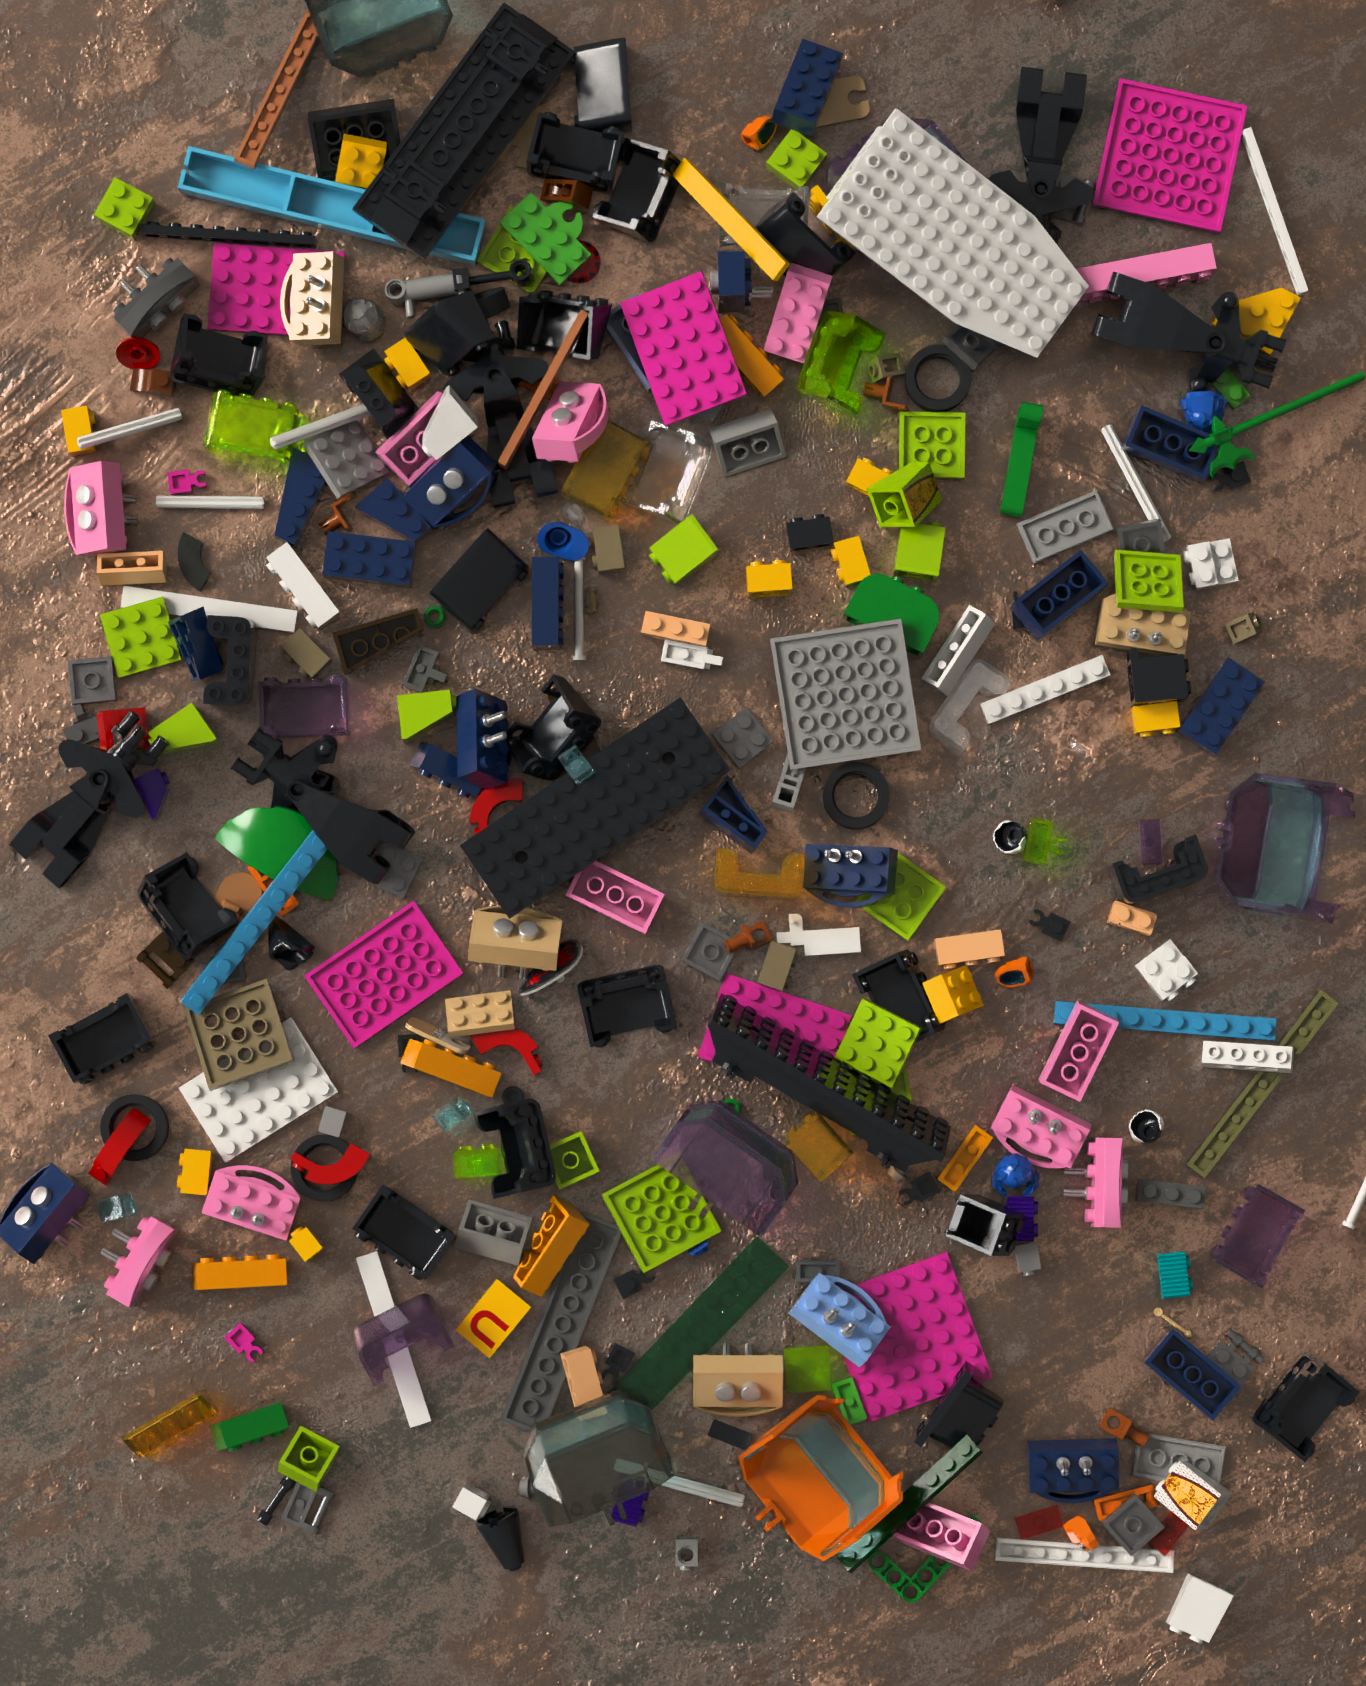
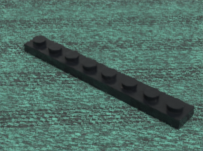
M154 221L141 224L140 229L142 237L317 249L316 236H312L311 232H299V235L290 234V231L286 230L269 233L267 229H256L255 232H252L242 227H235L234 230H225L223 226H212V229H208L198 224L182 227V224L169 223L168 226H163L159 222Z

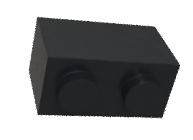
M817 514L811 516L812 519L803 520L802 517L790 519V522L786 523L789 551L832 546L834 541L830 516L825 517L824 514Z

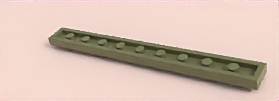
M1322 990L1318 992L1278 1044V1046L1293 1047V1063L1339 1004ZM1258 1071L1186 1165L1202 1178H1205L1285 1073Z

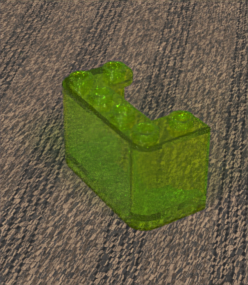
M826 311L818 321L797 382V389L802 394L832 411L858 416L862 399L859 394L849 391L862 351L870 353L878 351L883 344L886 333L857 315Z
M218 390L217 393L212 395L203 446L207 451L217 452L220 447L222 452L230 451L269 459V461H274L275 457V460L280 461L282 465L289 466L292 448L296 447V443L275 450L270 444V438L300 427L302 415L294 403L283 402L281 405L274 403V400L269 398H261V401L252 399L251 395L239 394L238 397L231 395L229 391Z

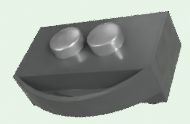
M178 257L174 261L172 258L167 259L161 267L164 270L159 275L156 273L150 274L142 264H139L136 270L144 277L145 282L148 284L143 290L139 287L134 289L126 279L120 282V285L130 294L129 297L132 300L127 305L123 302L117 305L113 310L116 314L113 318L130 338H143L152 329L156 331L161 328L168 320L167 315L170 312L172 314L178 312L187 302L185 298L200 285L196 276Z

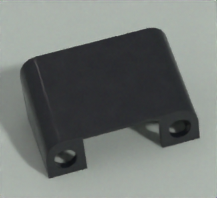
M547 290L528 292V296L519 297L516 349L533 352L543 350L558 352L580 310H584L589 313V319L570 353L574 358L598 359L612 303H608L609 299L605 298L590 300V296L580 295L577 298H571L572 294L558 293L557 296L553 295V291Z
M553 674L541 689V692L555 698L532 726L514 722L506 733L509 750L521 772L544 780L557 779L601 726V719L565 678ZM555 684L557 689L552 690L551 687ZM517 730H523L519 736H512Z
M906 949L853 973L852 976L860 993L868 992L873 1003L921 1027L922 1030L916 1040L918 1042L944 1030L947 1021L939 1024L922 984L928 981L925 973L921 972L918 967L919 960L917 955Z

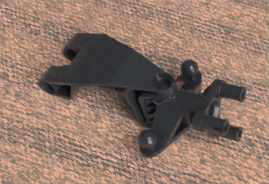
M1021 67L1016 116L1027 181L1019 182L1010 170L995 173L988 180L1031 212L1058 245V239H1061L1062 231L1050 221L1052 213L1087 204L1094 197L1092 187L1077 178L1064 187L1056 186L1055 184L1063 164L1062 159L1082 115L1087 74L1065 72L1064 87L1061 94L1041 91L1044 69Z
M1117 272L1112 273L1106 293L1126 300L1119 320L1098 314L1091 335L1128 348L1202 353L1204 355L1202 364L1189 369V387L1192 392L1207 391L1229 365L1238 366L1242 382L1247 384L1251 382L1266 389L1270 388L1273 376L1256 371L1254 366L1256 365L1273 372L1275 366L1267 362L1277 364L1278 358L1259 353L1260 348L1264 346L1282 353L1286 339L1270 335L1268 331L1262 329L1248 339L1241 336L1239 300L1236 294L1226 292L1213 304L1211 308L1217 323L1212 328L1155 285Z
M505 320L499 321L494 325L498 338L494 335L495 338L488 343V348L479 352L476 349L472 350L462 358L463 361L475 364L449 380L443 387L444 392L446 387L450 385L462 401H468L472 394H484V410L488 426L487 454L497 462L494 479L490 488L494 509L514 505L516 502L511 485L533 480L537 498L558 494L551 461L537 459L532 441L534 432L531 427H529L507 470L499 467L498 464L501 454L524 414L519 395L514 386L523 381L530 385L541 382L549 369L547 362L543 359L507 355L516 348L514 338H511L508 321Z
M129 710L119 724H115L111 729L114 745L108 750L71 739L63 740L60 743L58 751L66 767H82L87 772L86 775L69 787L73 790L72 792L33 816L9 844L25 860L40 845L54 855L55 858L42 875L58 889L63 887L90 857L107 818L114 796L116 810L121 814L137 818L143 815L147 809L145 801L142 800L132 769L135 765L154 766L158 761L157 758L170 744L165 738L158 735L148 749H142L138 743L147 734V731L145 729L142 730L143 727L136 724L141 718L134 711Z
M259 727L247 743L248 746H251L263 755L264 759L259 767L254 769L238 757L230 769L246 778V782L250 785H255L269 778L274 782L271 808L281 806L297 812L299 810L315 834L342 866L369 882L378 885L391 865L385 858L375 852L382 841L385 843L388 841L404 850L414 836L415 830L389 810H373L333 796L336 792L337 778L330 773L317 769L319 765L335 762L338 742L333 736L325 735L293 756H289L283 753V741L277 737L276 739Z

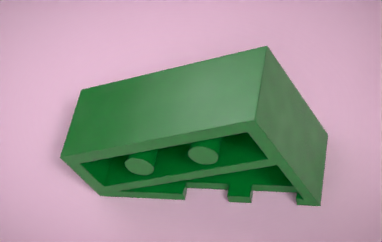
M281 1402L209 1425L217 1451L229 1448L230 1452L241 1449V1444L248 1441L250 1445L262 1442V1437L269 1434L271 1438L284 1434L283 1430L289 1428Z

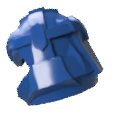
M1198 391L1187 393L1186 397L1180 400L1188 425L1208 433L1212 431L1213 416L1223 421L1224 410H1226L1228 400L1222 397L1221 392Z
M1017 1153L1004 1156L996 1166L992 1176L993 1187L1003 1196L1008 1194L1004 1189L1003 1183L1011 1188H1018L1028 1182L1026 1190L1022 1192L1027 1197L1038 1188L1040 1174L1033 1168L1028 1157Z

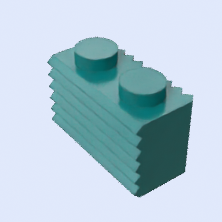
M1185 1251L1157 1254L1162 1299L1190 1296V1291H1193L1192 1277L1188 1278L1187 1269H1191L1189 1255L1185 1256Z

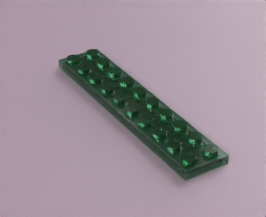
M756 1236L606 1393L608 1402L636 1428L693 1368V1355L706 1354L789 1266Z

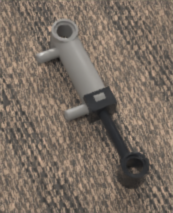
M518 259L511 263L509 271L471 277L468 268L465 267L452 269V273L403 281L392 279L386 283L384 291L392 305H405L406 317L412 319L415 317L413 301L459 295L471 290L473 291L472 285L510 279L517 286L526 287L533 282L534 273L526 260ZM519 271H527L525 275L517 276ZM395 290H402L399 295L393 296Z

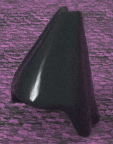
M275 916L268 925L269 957L272 960H277L286 970H293L300 963H304L312 957L315 946L278 916Z

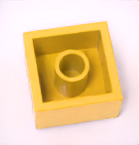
M344 134L335 182L368 188L383 167L387 142Z
M785 560L772 561V564L764 565V562L759 561L751 562L750 566H746L748 598L792 595L791 563H786Z
M967 965L922 983L939 1024L984 1006Z

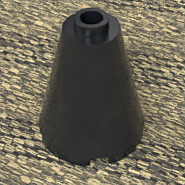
M515 1506L503 1507L504 1512L497 1513L496 1510L485 1514L483 1518H478L476 1527L502 1567L512 1572L522 1567L524 1552L518 1509Z

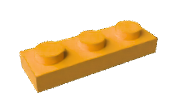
M974 1125L937 1180L956 1192L993 1137Z

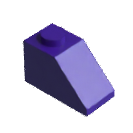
M157 768L135 778L137 788L154 821L159 819L169 792L167 785L170 784L166 772L161 773Z

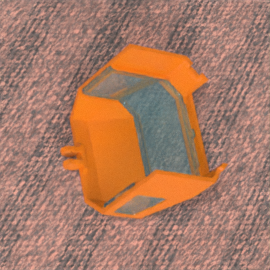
M816 1395L768 1430L739 1455L744 1480L766 1506L755 1518L758 1521L762 1520L769 1512L775 1517L765 1525L764 1529L766 1532L779 1522L801 1550L825 1561L857 1542L903 1501V1491H901L903 1470L892 1477L836 1408L846 1399L826 1398V1396Z

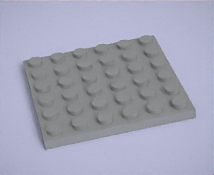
M902 618L770 638L790 770L922 750Z

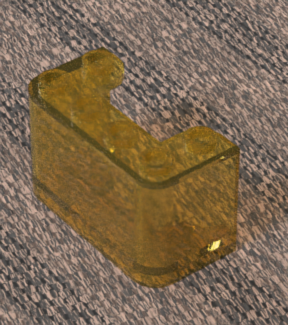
M608 420L600 437L583 451L579 461L575 463L560 493L561 498L608 523L609 519H614L619 511L618 499L620 496L624 497L630 486L627 482L630 477L634 478L640 468L637 464L647 460L651 452L649 441Z
M717 848L714 889L717 894L725 897L795 901L800 897L803 889L805 854H790L786 856L781 867V875L737 872V854L731 849Z
M810 1112L801 1120L803 1125L798 1130L794 1127L785 1135L787 1140L784 1143L815 1178L822 1182L854 1152L818 1112L815 1115Z

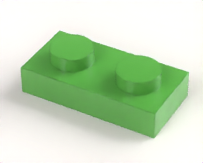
M1228 368L1212 384V387L1217 392H1221L1222 397L1228 400L1227 404L1233 410L1250 396L1248 391Z
M849 1377L831 1384L836 1399H846L839 1407L848 1423L852 1425L866 1420L867 1416L853 1378Z

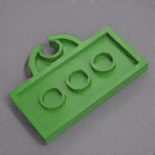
M530 192L499 223L561 286L591 257V253L577 240L582 233V215L578 212L572 222H566L563 219V215L568 211H572L574 205L566 202H557L545 207Z

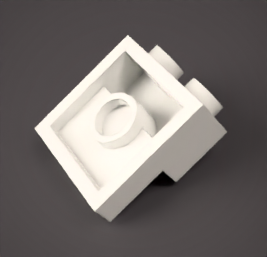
M1230 538L1188 545L1186 551L1183 552L1185 563L1190 565L1191 570L1188 573L1190 586L1194 585L1195 590L1239 581Z
M1171 939L1135 965L1136 969L1161 1001L1165 998L1168 1001L1179 994L1177 989L1182 985L1186 988L1196 981L1194 976L1198 974Z

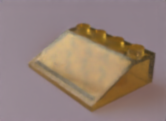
M204 1389L121 1438L139 1458L145 1456L146 1459H149L159 1453L157 1448L165 1445L167 1448L178 1442L176 1437L184 1433L185 1436H188L197 1430L195 1426L203 1422L206 1425L215 1420V1414L219 1411L207 1390Z

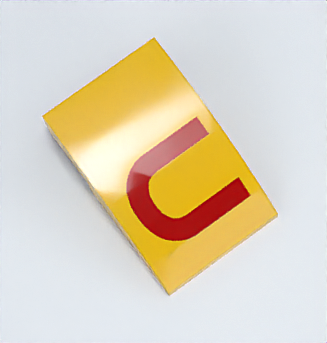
M496 1279L461 1322L456 1331L488 1358H491L530 1310L531 1306L499 1279Z

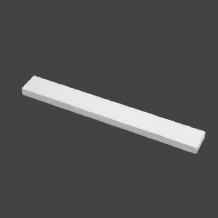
M1246 128L1243 130L1241 138L1297 296L1306 295L1309 290L1252 128Z
M124 586L121 608L164 596L169 615L182 616L204 607L206 616L249 618L254 621L256 628L295 633L298 615L296 610Z
M378 1251L357 1257L358 1267L409 1426L412 1428L430 1422L432 1420Z
M996 1538L995 1561L1174 1572L1175 1550L1141 1548L1133 1556H1130L1122 1546L1099 1545L1093 1551H1084L1079 1545L1067 1542Z

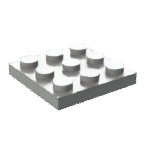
M358 420L320 433L305 440L302 444L337 499L386 476L390 472L383 460L375 453L377 451Z

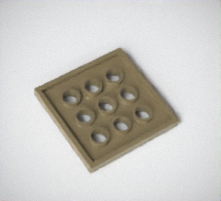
M268 979L213 997L199 1015L188 1007L184 1008L210 1091L294 1062ZM251 1002L259 1003V1008L256 1012L248 1011V1005ZM231 1009L238 1010V1016L233 1020H229L227 1013ZM211 1016L217 1017V1024L214 1027L206 1025L207 1019ZM258 1022L265 1023V1029L261 1033L254 1031V1027ZM238 1029L244 1030L245 1033L241 1040L233 1038L234 1032ZM216 1037H223V1045L218 1048L213 1047V1040ZM265 1042L272 1044V1048L268 1053L261 1052V1046ZM243 1050H250L251 1056L248 1060H240V1053ZM223 1057L230 1059V1064L226 1068L219 1067V1061Z

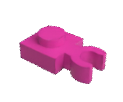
M189 469L167 472L170 495L193 492L192 486L195 485L198 488L207 487L206 482H198L199 476L206 475L205 471H197L194 475H190Z
M241 1322L224 1337L238 1354L245 1350L247 1359L252 1363L255 1361L251 1356L253 1350H257L259 1354L264 1353L261 1347L252 1344L256 1338Z

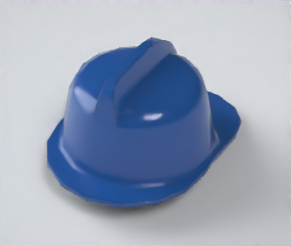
M563 522L546 524L537 534V543L543 552L566 560H579L589 550L587 536L579 529L568 526Z

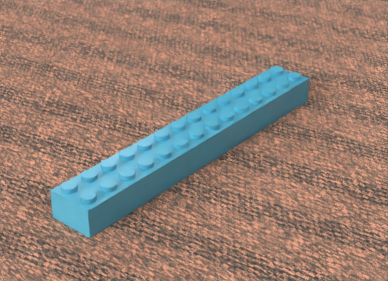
M188 146L184 161L185 169H182L178 184V190L181 194L407 249L352 211V208L363 195L365 189L257 163L255 170H252L234 162L235 157ZM459 213L429 255L476 266L487 225L486 219Z

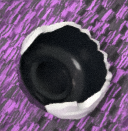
M1005 820L994 831L993 841L1001 852L1017 854L1024 850L1027 838L1026 831L1021 824Z
M1148 1109L1138 1112L1129 1123L1131 1137L1138 1143L1155 1142L1161 1136L1164 1128V1119L1155 1111Z

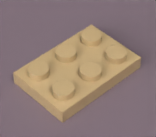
M511 990L445 999L449 1038L515 1029Z

